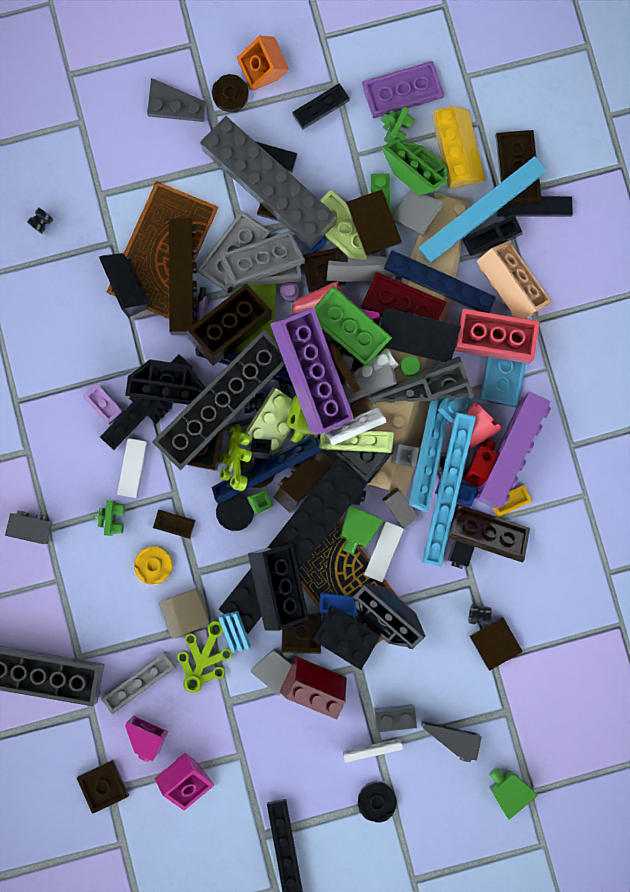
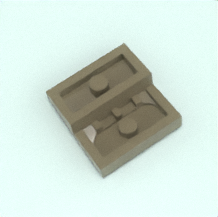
M198 588L159 602L172 639L211 623Z

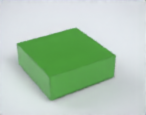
M266 489L247 497L255 515L273 507Z

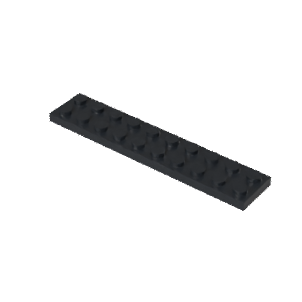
M338 458L267 548L293 543L299 570L366 487L368 482ZM251 568L218 609L223 614L238 611L247 633L252 630L262 617Z

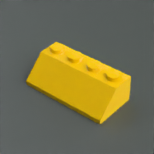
M454 106L435 110L432 120L442 162L448 166V188L454 189L485 182L469 110Z

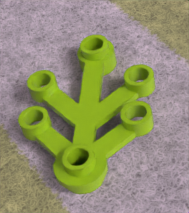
M235 424L228 432L230 441L227 450L220 454L219 462L226 464L227 467L222 468L219 477L222 480L228 481L234 466V475L230 480V486L235 490L243 491L247 486V477L241 475L240 460L249 462L252 452L239 447V443L247 446L250 443L251 436L245 433V429L241 425Z
M213 621L209 624V637L202 653H200L196 643L197 636L194 633H189L185 637V642L189 645L196 662L194 673L188 661L190 657L188 652L181 651L177 656V660L182 664L186 678L183 685L189 693L199 692L203 683L215 678L220 679L225 674V669L222 666H217L212 672L201 675L205 667L222 660H229L233 655L231 649L224 648L220 653L209 657L216 638L223 633L220 621ZM214 625H218L220 627L219 632L213 631ZM188 636H193L194 642L190 643L187 639ZM229 651L230 657H224L223 652ZM181 654H185L187 656V659L185 661H182L180 659ZM217 669L222 670L221 676L216 675L215 671ZM192 679L197 681L196 686L190 684Z

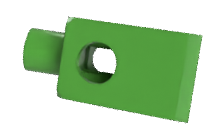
M350 505L345 512L339 537L347 540L343 551L353 555L357 545L363 548L366 547L383 520Z
M496 767L489 773L495 781L489 788L508 820L538 796L531 787L511 770L503 774Z

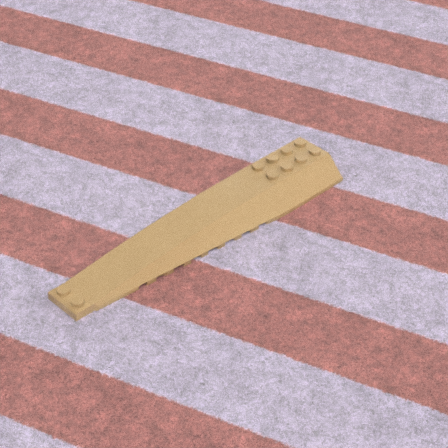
M435 193L433 198L441 201L443 206L425 233L418 235L410 258L456 278L463 244L462 239L431 264L418 251V248L466 211L471 203ZM401 279V283L446 301L439 321L447 322L451 299L407 279ZM383 347L378 354H380L381 352H383V351H384L385 349H387V348H384V347ZM389 349L399 364L393 369L397 383L412 377L404 375L400 370V364L407 356H413L419 360L420 369L417 374L433 368L439 363L436 360ZM370 395L355 400L351 412L353 417H357L375 408H379L386 419V423L368 431L394 433L392 451L394 444L420 448L430 401L407 402L403 400L395 401V403L384 401L372 404ZM391 455L368 485L379 487L389 492L398 488L403 496H406L414 468L391 463Z

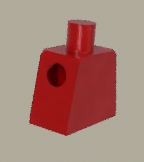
M487 439L483 446H479L475 450L462 478L463 480L478 487L488 480L498 453L494 451L495 442Z

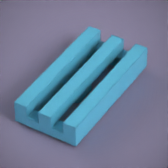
M235 611L220 615L219 621L231 652L241 651L243 648L249 649L251 644L239 612ZM232 617H234V620H235V623H236V625H237V628L235 627V625H234V623H233ZM238 631H239L240 636H241L242 641H243L242 644H241L240 638H239V636H238Z

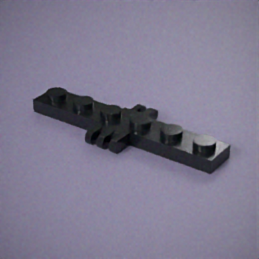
M180 354L171 361L172 363L189 365L191 369L193 367ZM129 397L132 403L107 428L100 438L115 450L146 416L158 424L159 420L154 416L157 414L160 418L164 417L159 410L162 408L166 413L170 410L158 400Z

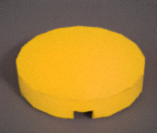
M149 546L144 548L135 558L134 571L136 576L144 583L159 584L164 582L172 572V558L161 547Z

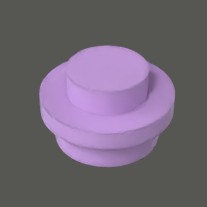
M292 282L285 283L281 286L280 295L286 301H293L298 297L299 289Z

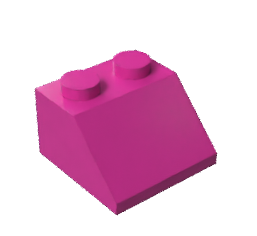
M133 715L126 722L125 728L134 753L139 755L138 758L143 761H154L160 752L168 731Z
M186 753L155 778L162 795L182 810H186L214 786V783L199 764Z

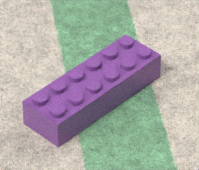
M314 307L301 310L270 323L310 433L323 434L353 420L354 417Z
M530 391L521 397L518 407L496 450L498 456L489 478L478 488L474 499L492 508H501L502 505L505 506L510 497L508 492L517 483L518 478L516 475L525 466L526 460L524 458L526 453H530L534 446L533 438L535 435H539L543 427L540 423L543 418L548 416L551 410L548 406L551 401Z

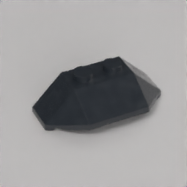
M149 359L128 376L125 396L189 405L206 387L189 365Z
M365 583L353 596L359 618L388 644L413 649L425 638L426 635L417 614L387 587Z

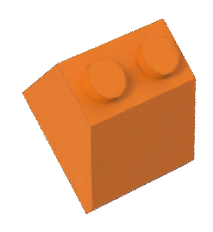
M259 35L237 57L251 90H256L278 81L289 71L275 37Z

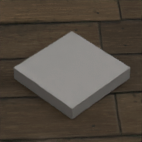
M410 189L392 217L395 223L423 235L442 208L443 203L426 194L418 195Z

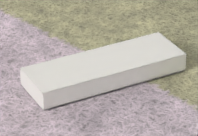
M375 408L326 432V435L333 446L386 423V419L380 409Z
M127 439L117 495L137 498L147 441Z
M387 521L384 523L365 570V576L383 582L404 530L403 528Z
M398 738L344 750L343 756L345 762L403 750L401 740Z

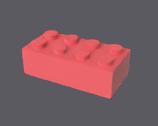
M463 309L459 318V326L461 328L454 351L530 364L535 356L540 322Z

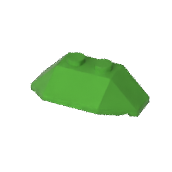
M396 138L382 146V151L393 174L416 194L432 193L447 184L448 166L422 145L403 142L401 139Z

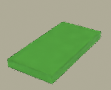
M334 285L314 307L321 328L365 366L371 362L392 338L391 335Z

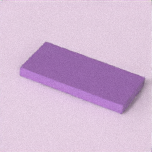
M433 61L362 82L373 119L381 117L383 114H389L390 111L397 112L402 110L404 106L411 108L444 97Z

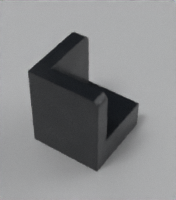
M252 439L250 468L255 467L256 458L270 459L272 440Z

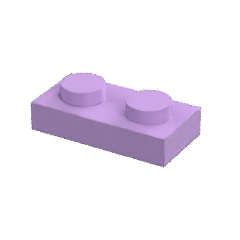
M99 384L93 386L83 395L87 402L109 425L123 413Z

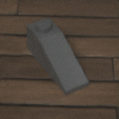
M421 721L423 729L456 756L460 757V760L465 762L477 761L482 738L479 733Z

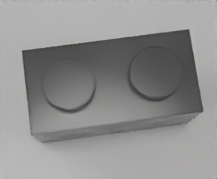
M17 510V513H10L5 536L39 544H48L53 522L48 521L47 516L36 514L34 518L28 516L29 512Z
M413 704L374 708L377 732L417 728Z

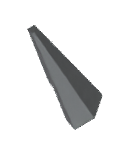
M460 356L370 395L372 404L384 401L395 403V401L403 400L415 402L433 401L440 398H450L451 400L459 397L474 398Z

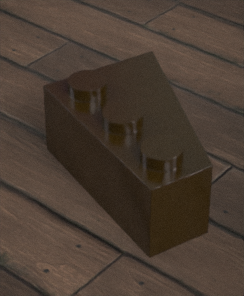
M320 451L305 459L301 465L297 463L290 471L293 474L289 478L285 476L278 483L280 487L273 498L290 513L298 502L327 473L334 462L325 453Z

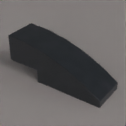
M515 215L499 223L495 222L462 240L469 255L473 256L521 236L523 232Z

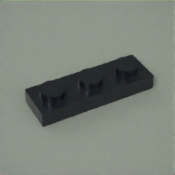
M339 83L293 111L292 115L303 130L349 102L350 98Z

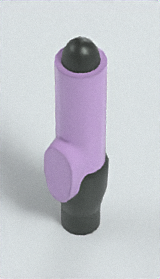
M200 287L198 295L197 321L205 316V308L208 306L205 287Z

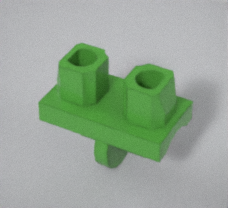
M405 106L402 110H398L397 113L390 111L389 115L383 114L381 121L385 123L383 129L388 130L384 141L387 143L396 138L404 142L407 136L406 133L399 129L401 125L407 129L410 128L414 118L407 113L409 109Z
M107 500L106 514L105 508H99V515H93V519H98V527L104 526V535L113 536V534L123 533L124 523H116L114 520L115 515L125 514V505Z

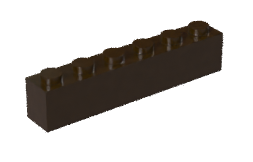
M169 218V332L171 335H188L187 329L197 322V318H194V311H197V299H194V292H197V281H194V273H197V262H193V255H197V244L193 243V236H197V226L193 225L192 218Z

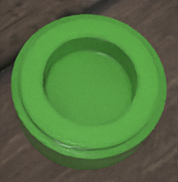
M413 356L405 357L400 364V370L406 376H414L420 369L419 360Z

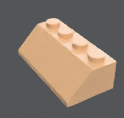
M510 241L491 248L476 261L480 270L490 280L491 286L501 296L503 303L511 310L513 317L528 319L552 302Z

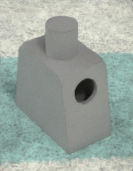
M274 648L250 672L277 695H280L279 691L293 664L290 660L296 653H280Z

